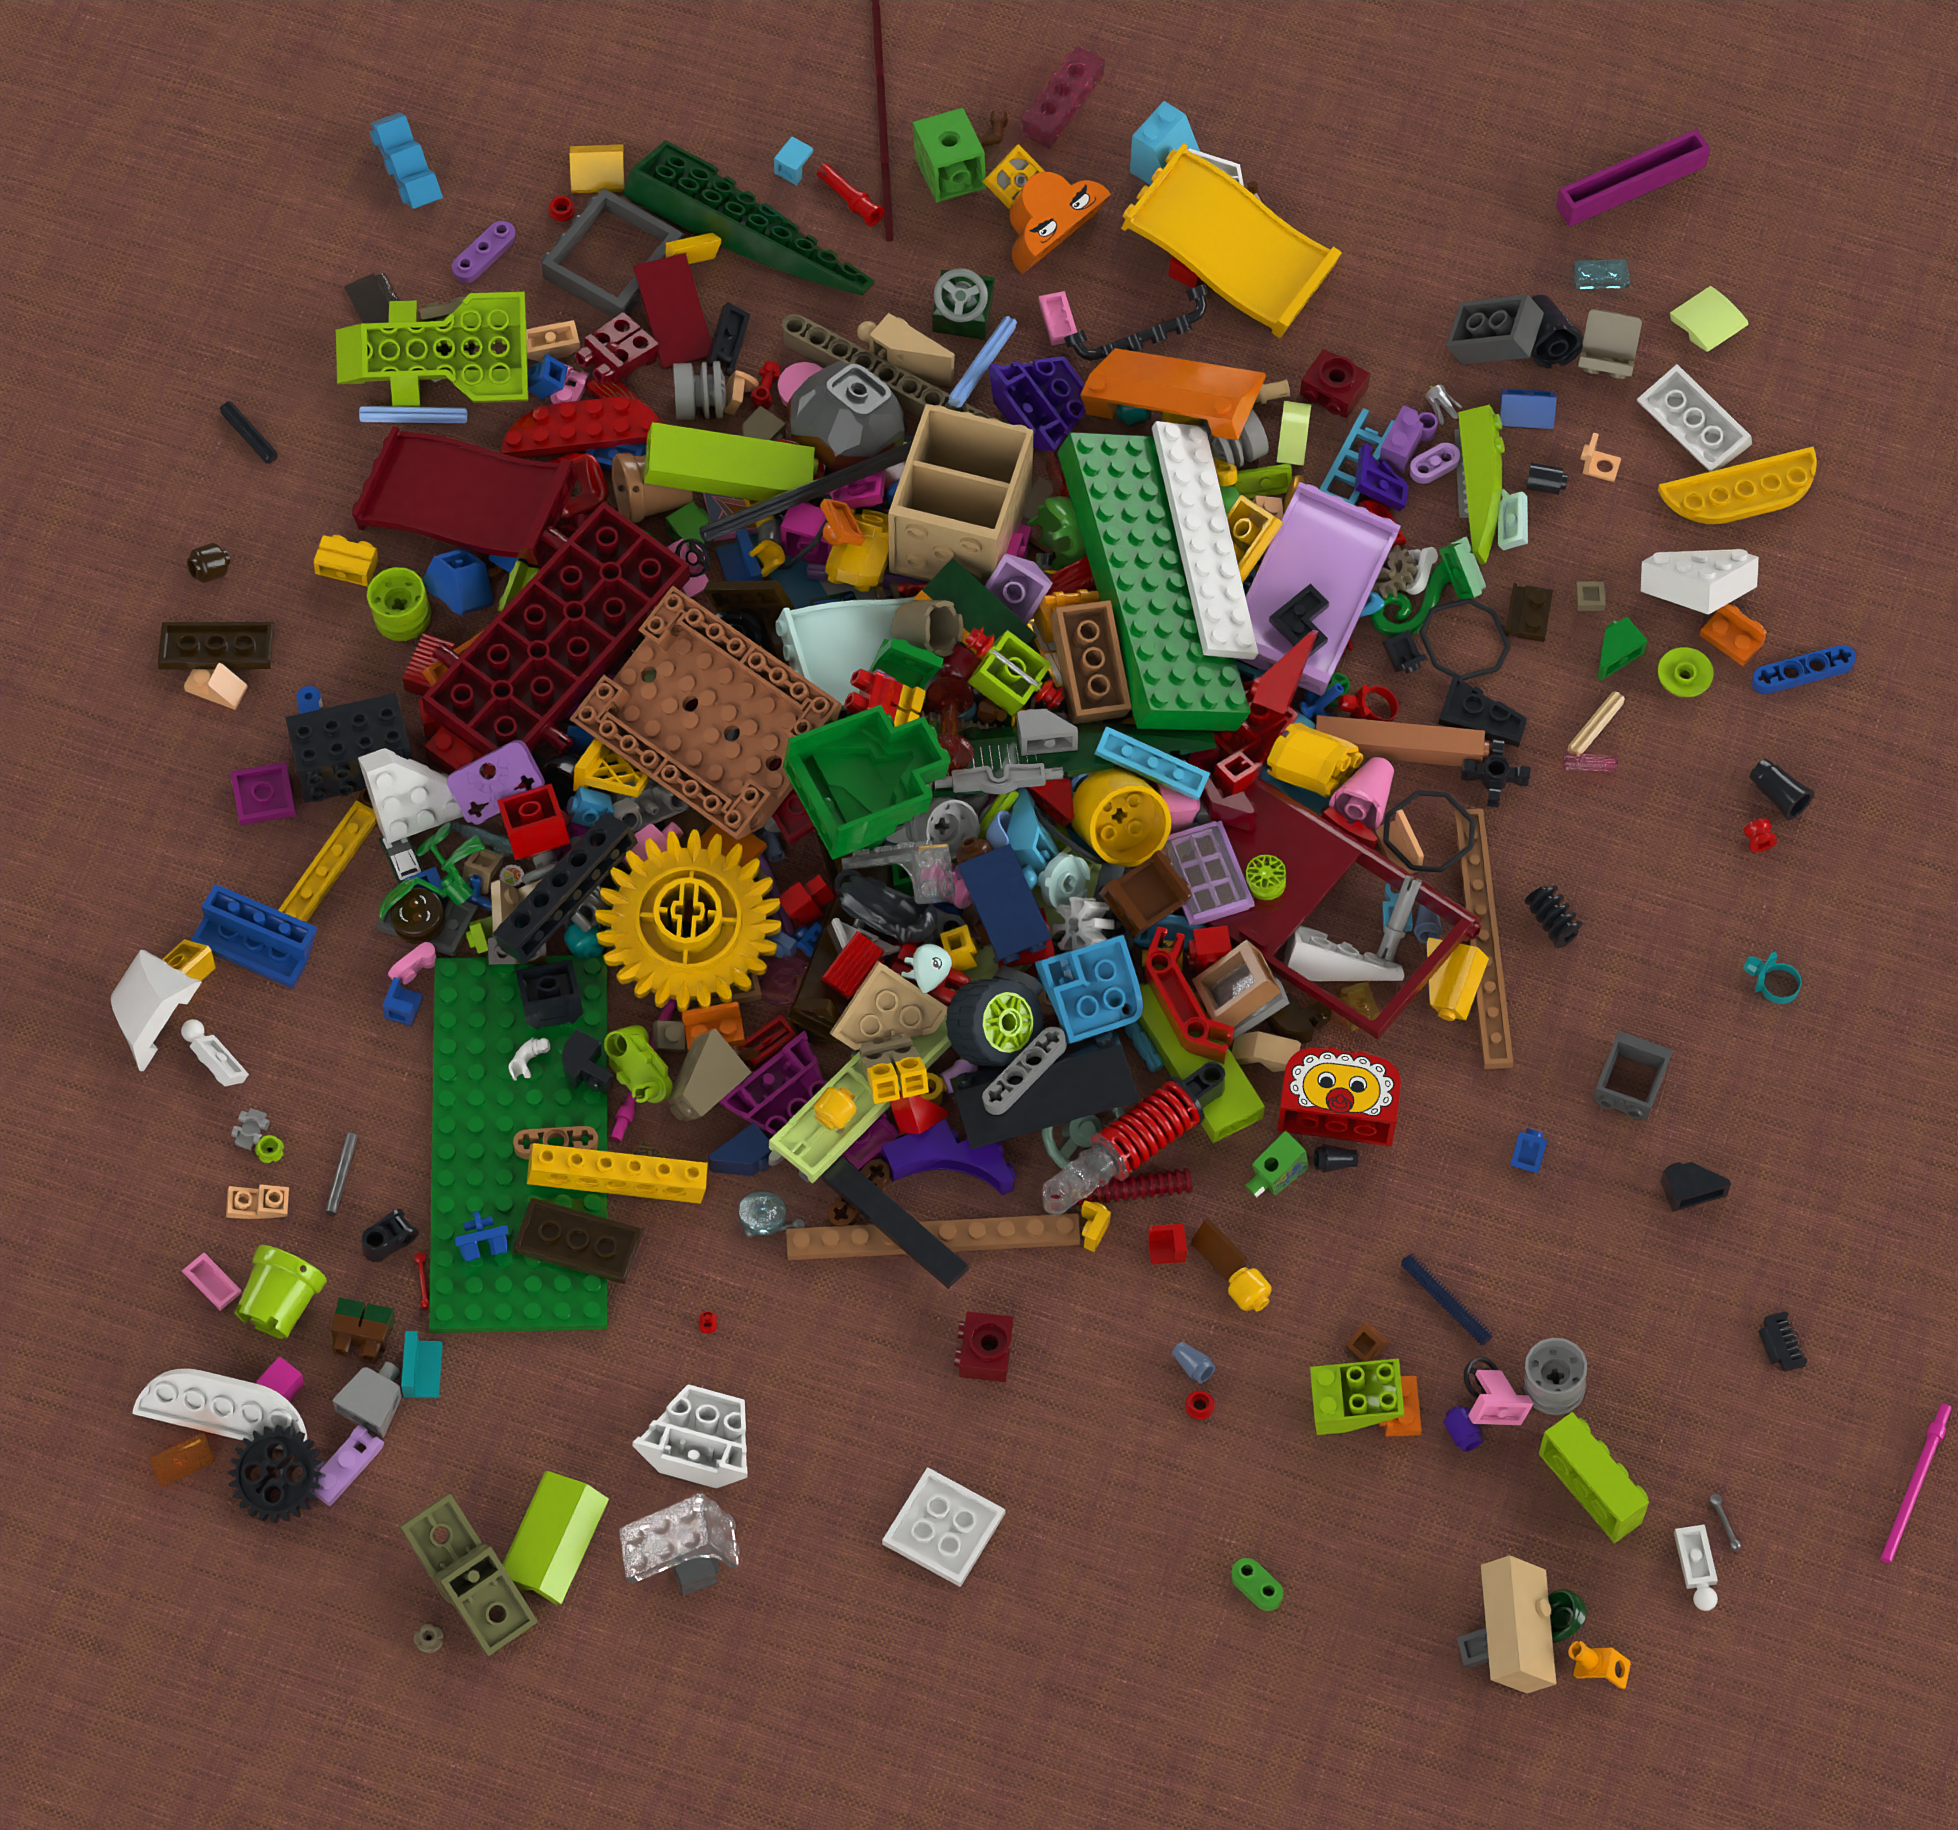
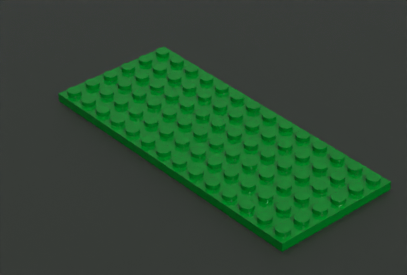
M604 955L589 959L586 957L575 958L574 956H546V964L572 959L581 996L583 1014L574 1024H559L543 1027L540 1030L526 1024L515 970L544 964L489 965L488 957L435 958L430 1333L607 1330V1279L513 1253V1246L531 1197L607 1219V1193L527 1184L529 1159L518 1157L514 1151L513 1144L515 1135L521 1130L589 1126L598 1134L599 1145L597 1151L607 1152V1095L601 1091L594 1092L590 1090L584 1082L575 1090L564 1076L562 1062L564 1045L577 1028L601 1042L602 1055L596 1062V1065L607 1071V1053L604 1048V1040L607 1036V964L604 961ZM531 1038L538 1040L541 1038L548 1039L550 1050L547 1053H540V1055L531 1058L527 1063L531 1077L525 1078L523 1074H520L517 1080L514 1081L509 1072L508 1065L520 1047ZM568 1136L569 1147H573L572 1136ZM583 1136L582 1145H588V1141H590L588 1136ZM552 1137L548 1141V1145L563 1146L564 1140L561 1137ZM539 1138L540 1144H543V1138ZM524 1140V1149H530V1140ZM474 1211H479L480 1218L492 1216L494 1225L483 1227V1231L507 1225L509 1233L506 1236V1253L492 1256L489 1242L484 1241L477 1243L480 1259L468 1262L464 1261L460 1247L456 1248L454 1239L458 1236L477 1232L476 1229L465 1231L463 1225L464 1222L474 1220Z

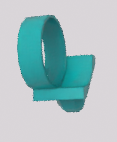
M1776 951L1770 954L1766 963H1763L1760 958L1749 956L1743 969L1753 977L1755 975L1758 976L1755 992L1761 991L1765 998L1776 1004H1787L1798 996L1802 984L1801 976L1791 965L1776 963L1778 957ZM1774 970L1789 972L1798 982V990L1789 997L1775 996L1764 985L1765 975Z

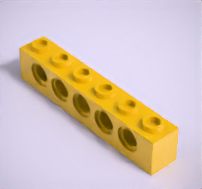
M533 1143L529 1156L527 1184L701 1204L706 1190L707 1163Z

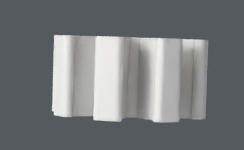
M1070 897L1071 905H1059L1056 912L1060 913L1066 922L1065 924L1054 923L1053 933L1065 934L1062 941L1058 942L1061 950L1072 951L1108 940L1101 931L1102 929H1114V920L1102 919L1105 912L1109 910V906L1106 903L1096 902L1095 898Z

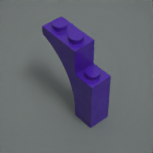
M946 1120L938 1122L921 1134H908L882 1145V1159L890 1168V1176L893 1182L924 1171L948 1170L977 1177L991 1185L1001 1195L1013 1191V1180L1016 1179V1175L1010 1163L1006 1164L1002 1157L1004 1151L1001 1143L996 1142L971 1150L968 1139L960 1142L955 1128H949Z

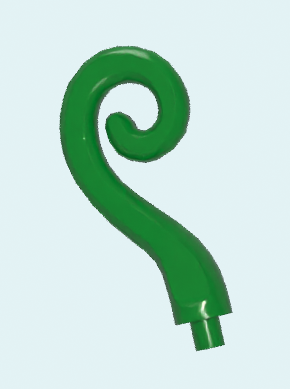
M1442 560L1431 572L1418 613L1404 623L1396 624L1389 622L1383 614L1384 608L1388 604L1399 606L1396 612V619L1399 621L1406 619L1412 609L1410 600L1405 595L1397 592L1398 596L1395 597L1390 593L1387 599H1383L1384 606L1377 612L1370 614L1371 622L1376 631L1390 638L1407 630L1410 631L1411 635L1420 631L1429 610L1438 605L1444 586L1451 581L1444 561Z

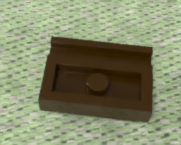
M1513 583L1505 630L1506 636L1511 634L1517 635V638L1544 642L1553 590L1528 585L1522 587L1517 586V583Z

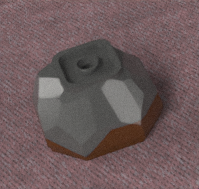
M838 361L808 377L793 393L787 404L791 438L799 445L815 447L814 457L830 470L839 471L904 443L905 428L901 405L886 383L861 365L846 364Z

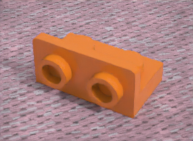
M1726 604L1719 608L1714 616L1700 630L1699 636L1744 667L1763 646L1767 631L1759 622L1751 620L1742 614L1736 606Z
M738 1002L721 1003L710 1006L706 1010L696 1007L682 1012L688 1051L698 1034L716 1028L730 1047L735 1045L746 1046Z
M1401 1376L1404 1416L1379 1423V1427L1384 1426L1385 1437L1421 1435L1422 1429L1416 1376Z

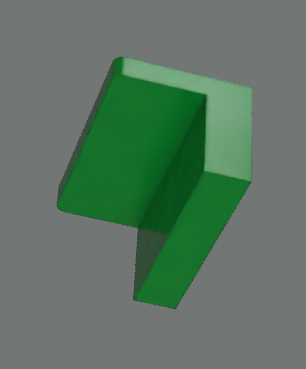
M1462 537L1440 548V554L1458 599L1475 598L1481 595V589L1485 588L1486 584L1468 538Z

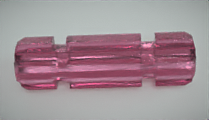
M1566 753L1563 756V769L1575 770V768H1578L1579 771L1601 772V769H1605V772H1616L1618 769V757L1606 755V758H1602V755L1580 754V756H1576V754Z

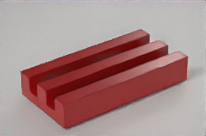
M782 1014L745 1039L746 1046H739L740 1050L749 1048L778 1026L783 1025L782 1029L767 1037L762 1043L753 1048L759 1050V1053L762 1052L758 1057L746 1061L750 1063V1067L753 1070L775 1056L784 1046L797 1037ZM789 1032V1034H788L787 1036H785L784 1038H782L781 1040H779L781 1037H783L784 1035H786V1034Z

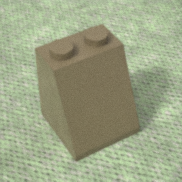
M716 1028L700 1033L694 1038L673 1085L672 1094L667 1099L671 1105L670 1110L672 1114L679 1120L683 1119L684 1122L702 1117L752 1073Z

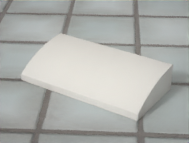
M1677 364L1637 399V402L1709 472L1720 469L1752 445L1751 435Z

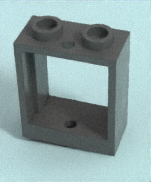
M1618 1031L1597 1084L1593 1101L1603 1108H1614L1625 1112L1631 1118L1648 1120L1670 1063L1673 1050ZM1618 1055L1658 1069L1646 1102L1606 1088Z

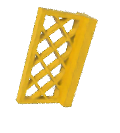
M594 738L574 767L573 791H577L579 787L588 788L591 786L638 798L651 778L642 771L635 772L633 769L638 768ZM617 761L619 763L610 766L607 764L609 762ZM623 771L627 773L625 775L617 776L615 774ZM605 775H607V776L609 777V778H606V779L597 778V777L605 776ZM634 782L636 786L634 787L626 785L624 783Z

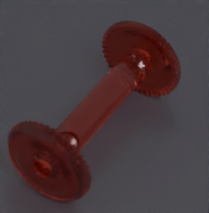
M955 677L937 679L930 684L925 695L927 706L936 714L940 713L941 734L938 736V742L942 748L948 751L951 759L947 773H952V770L967 768L974 755L972 744L963 736L958 735V716L970 710L975 694L967 682Z

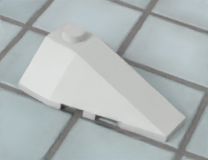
M1300 925L1288 939L1283 963L1310 981H1403L1404 972L1401 965L1384 960L1385 958H1380L1370 952H1366L1363 956L1351 944L1346 942L1338 945L1327 940L1328 935L1323 932Z

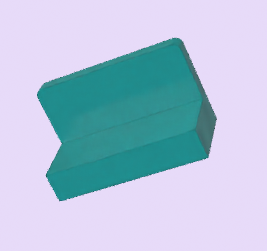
M405 1331L401 1383L403 1397L438 1398L443 1344L441 1341H419L417 1331Z

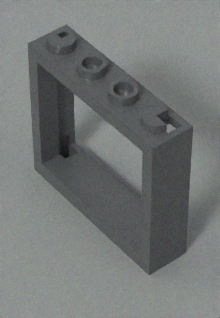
M603 188L597 196L594 195L589 200L585 211L575 217L567 233L560 235L551 252L548 251L543 256L541 261L543 278L613 318L622 312L629 316L642 300L635 276L621 294L615 297L562 267L560 264L605 209L663 241L647 262L666 258V243L683 239V233Z

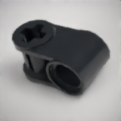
M402 1209L390 1212L385 1218L368 1227L363 1232L362 1248L366 1259L372 1262L382 1261L400 1248L408 1246L419 1235L418 1230L410 1226L404 1218L405 1213ZM373 1241H379L382 1243L380 1246L377 1247L369 1245Z

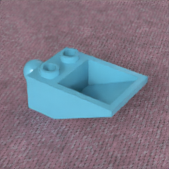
M1022 787L1018 789L1019 796L1015 801L1006 835L1009 839L1008 844L1010 843L1031 890L1038 886L1039 874L1045 871L1049 862L1059 854L1053 834L1036 817L1034 811L1035 800L1027 788ZM1036 805L1035 808L1039 814L1049 823L1042 810Z

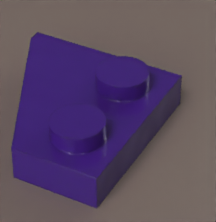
M1365 443L1359 448L1354 490L1400 512L1406 507L1408 484L1399 475L1395 474L1385 461L1379 463L1370 453L1372 447Z

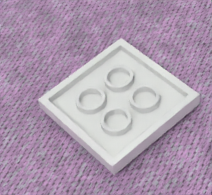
M927 1467L883 1538L882 1545L961 1587L1004 1517L1005 1509Z

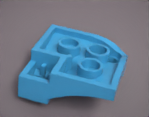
M1124 935L1035 962L1041 984L1044 988L1043 990L1046 991L1053 1005L1067 1044L1134 1023L1140 1018L1143 1011L1142 994ZM1124 1004L1129 1007L1127 1015L1121 1009Z

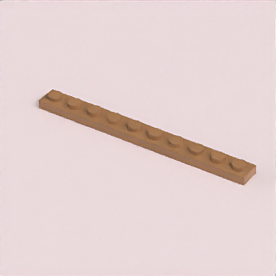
M1465 809L1475 820V836L1472 850L1459 859L1464 904L1467 910L1480 917V925H1482L1479 935L1474 940L1469 939V946L1478 947L1489 958L1475 995L1484 1069L1512 1068L1514 1062L1483 809ZM1455 810L1454 819L1459 853L1468 846L1470 822L1458 810Z
M1078 1213L919 1222L952 1252L1080 1245ZM873 1224L786 1229L788 1260L907 1254Z

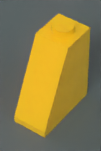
M1428 938L1427 957L1432 954L1443 940ZM1459 944L1429 980L1430 1005L1438 1012L1440 1018L1447 1021H1454L1455 1018L1466 1021L1489 960L1478 947Z

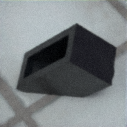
M1677 1162L1669 1165L1663 1171L1660 1181L1673 1212L1726 1197L1731 1186L1728 1178L1693 1162L1685 1164Z

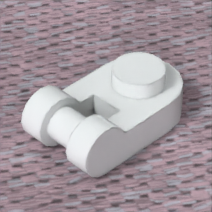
M1433 547L1423 548L1422 551L1419 549L1408 551L1409 555L1413 557L1414 567L1417 571L1415 575H1412L1414 582L1405 584L1406 592L1411 595L1422 592L1427 586L1432 563H1435L1438 559L1437 551Z

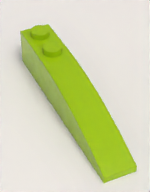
M1490 405L1458 412L1472 552L1480 565L1487 562L1497 526L1502 491L1501 453L1505 452L1503 440L1499 437L1502 421L1500 415L1495 414Z

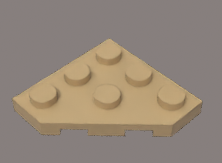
M877 961L830 1031V1034L854 1050H859L864 1042L884 1043L890 1037L901 1035L903 1038L935 1033L947 1015L948 1007L929 994L922 993L920 988Z

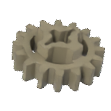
M1396 545L1390 550L1372 588V591L1382 594L1383 599H1387L1390 593L1395 597L1398 596L1397 590L1406 591L1405 584L1414 582L1412 575H1415L1417 571L1414 567L1413 557L1409 555L1407 549L1401 551L1400 546Z

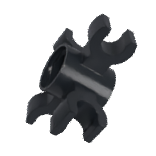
M1493 739L1491 757L1486 760L1485 764H1478L1470 760L1463 761L1461 779L1482 780L1483 785L1488 789L1487 807L1498 808L1501 789L1506 786L1507 782L1519 786H1528L1531 767H1510L1509 762L1503 757L1504 740ZM1497 771L1501 775H1493L1490 772Z

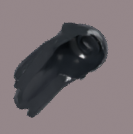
M859 875L850 876V882H845L841 885L839 892L842 897L839 900L842 903L840 906L846 913L853 918L861 920L875 930L894 936L903 945L907 944V942L920 943L931 936L937 925V910L926 900H917L912 896L902 897Z

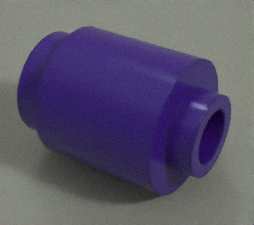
M1456 1406L1445 1414L1446 1418L1443 1424L1456 1447H1460L1463 1452H1468L1483 1443L1484 1440L1481 1436L1483 1432L1479 1425L1473 1424L1468 1417L1470 1413L1469 1408Z

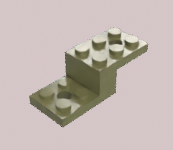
M446 1493L398 1526L445 1602L455 1606L486 1656H490L538 1623L491 1546L482 1544L451 1493ZM443 1526L447 1530V1538L442 1543H436L433 1539V1532L437 1527ZM500 1605L503 1608V1617L497 1622H492L489 1618V1611L493 1606Z

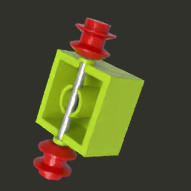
M983 626L979 630L974 628L965 639V642L968 643L966 650L973 647L977 650L976 657L984 655L985 657L967 682L1008 714L1013 716L1020 710L1033 692H1036L1035 702L1043 700L1046 703L1045 709L1047 710L1050 707L1056 709L1065 697L1061 694L1064 689L1063 687L1058 690L1052 687L1054 680L1041 682L1052 664L1010 631H1005L995 642L994 634L988 637L983 634Z

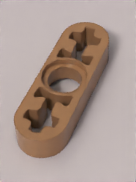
M589 1126L521 1130L513 1139L514 1151L518 1157L529 1159L533 1143L540 1144L539 1138H543V1144L548 1145V1141L552 1137H561L564 1140L562 1147H569L568 1136H572L573 1147L571 1148L597 1150L599 1145L598 1134ZM583 1136H588L590 1140L586 1146H583L581 1142ZM524 1140H530V1149H524Z

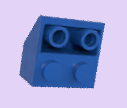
M464 548L434 556L422 579L424 586L429 589L431 595L440 598L449 605L451 611L460 615L493 605L494 599L486 564Z

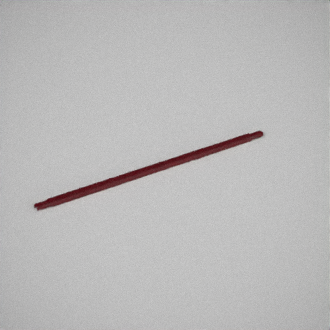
M872 0L883 208L885 210L884 228L886 241L888 242L893 241V218L879 0Z

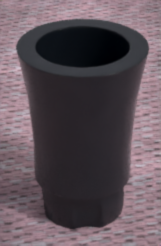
M1766 758L1761 760L1750 773L1749 778L1756 783L1757 788L1773 802L1788 821L1800 815L1814 797L1812 789L1797 781L1779 765L1773 764Z

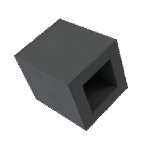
M706 1546L672 1558L673 1571L682 1595L717 1584L716 1573L720 1572L719 1564L715 1555H709Z

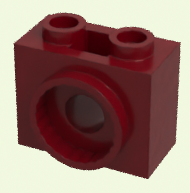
M1323 348L1301 379L1300 394L1306 400L1313 403L1316 402L1327 408L1332 414L1340 415L1347 419L1368 389L1370 373L1354 365L1347 357L1335 355Z
M966 1312L965 1322L960 1321L958 1329V1339H963L962 1349L956 1348L954 1366H959V1377L1006 1382L1013 1331L1012 1316ZM985 1344H993L994 1346H996V1348L992 1351H988L982 1348V1346Z

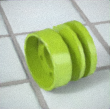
M398 567L384 570L372 579L368 586L367 599L377 630L384 637L393 641H408L422 634L430 624L432 610L422 579L414 571Z

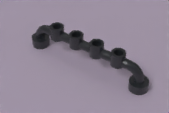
M1205 283L1186 291L1189 301L1195 299L1196 308L1188 314L1094 350L1085 348L1083 342L1087 341L1084 330L1064 337L1067 348L1073 346L1077 355L1085 360L1093 361L1101 358L1104 360L1115 348L1137 351L1144 348L1142 342L1151 339L1152 343L1155 344L1168 339L1166 334L1168 332L1176 330L1178 335L1192 329L1191 324L1201 319L1206 311L1205 295L1209 294L1207 285Z

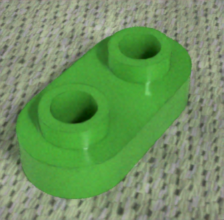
M1242 1558L1233 1565L1231 1572L1233 1584L1259 1609L1272 1611L1280 1606L1283 1599V1588L1258 1562L1250 1558ZM1243 1569H1250L1252 1574L1246 1576L1241 1571ZM1265 1589H1270L1273 1591L1274 1594L1272 1596H1266L1264 1595L1263 1591Z

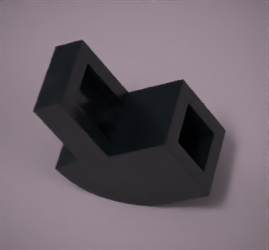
M577 1028L564 1045L562 1051L564 1076L575 1090L584 1082L590 1090L594 1092L601 1091L607 1095L613 1087L612 1073L596 1065V1062L602 1055L601 1042Z

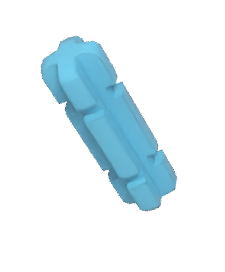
M1139 1021L1126 1025L1125 1032L1129 1039L1133 1040L1132 1043L1141 1058L1147 1062L1146 1066L1151 1072L1162 1069L1164 1061L1160 1054L1156 1053L1157 1050L1146 1032L1142 1031L1143 1028Z

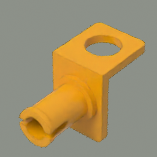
M1582 1641L1572 1643L1568 1654L1573 1660H1576L1574 1677L1577 1679L1606 1678L1618 1688H1626L1631 1665L1630 1660L1614 1648H1589ZM1617 1661L1621 1665V1675L1619 1678L1615 1673Z

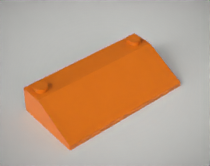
M1115 348L1090 373L1080 395L1087 415L1113 419L1118 405H1125L1207 419L1212 436L1238 440L1266 378V374Z

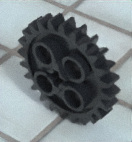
M276 1425L273 1433L270 1427L264 1426V1435L254 1430L253 1441L243 1438V1442L246 1445L245 1449L235 1448L240 1457L239 1459H230V1462L237 1466L236 1469L228 1471V1474L235 1476L236 1480L228 1485L232 1488H238V1491L232 1497L235 1499L243 1498L239 1507L242 1509L250 1507L248 1515L254 1517L259 1513V1520L264 1522L270 1516L272 1523H277L279 1516H281L283 1521L289 1522L290 1513L299 1518L301 1517L299 1508L311 1509L307 1502L309 1499L318 1501L319 1498L313 1492L315 1489L321 1490L324 1488L321 1484L317 1483V1479L326 1477V1474L318 1471V1468L325 1465V1462L315 1459L321 1451L319 1449L310 1450L314 1441L311 1439L304 1441L305 1433L299 1431L294 1436L295 1429L289 1426L284 1433L283 1426ZM281 1445L283 1447V1455L280 1459L274 1460L273 1450ZM296 1455V1459L293 1462H290L292 1456ZM260 1466L262 1471L261 1477L256 1481H252L251 1471L255 1467ZM297 1467H301L303 1470L302 1478L294 1482L292 1472ZM275 1469H279L278 1474L280 1478L278 1480L274 1479L275 1473L273 1471ZM261 1486H264V1487L262 1488L261 1493H258V1492H257L258 1488H260ZM275 1488H279L281 1490V1497L277 1502L272 1503L270 1494Z

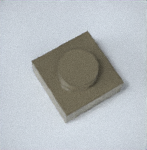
M1604 581L1576 582L1577 611H1605Z
M657 1020L653 1023L654 1051L681 1053L685 1050L683 1022Z

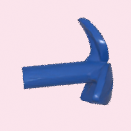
M1336 683L1322 696L1307 690L1304 696L1306 703L1304 701L1298 703L1303 715L1308 719H1311L1314 715L1315 720L1317 715L1334 717L1324 711V708L1343 693L1344 689L1341 684Z

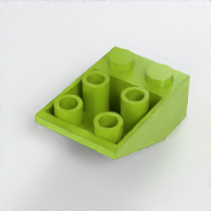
M1399 1359L1310 1367L1317 1435L1346 1433L1404 1416Z

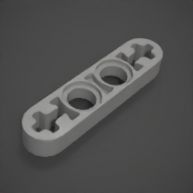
M1049 1027L1043 1030L985 1089L982 1098L988 1113L999 1115L1006 1112L1065 1051L1067 1042L1065 1034L1060 1028ZM1034 1056L1042 1059L1037 1065L1026 1063L1029 1058ZM1013 1076L1023 1078L1022 1082L1017 1085L1009 1084L1008 1080Z

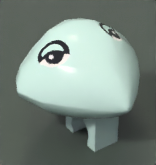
M922 945L917 948L913 958L905 957L904 962L913 965L914 970H911L909 973L902 972L901 976L906 980L917 981L922 993H927L936 988L946 978L952 966L951 957L947 951L937 945Z

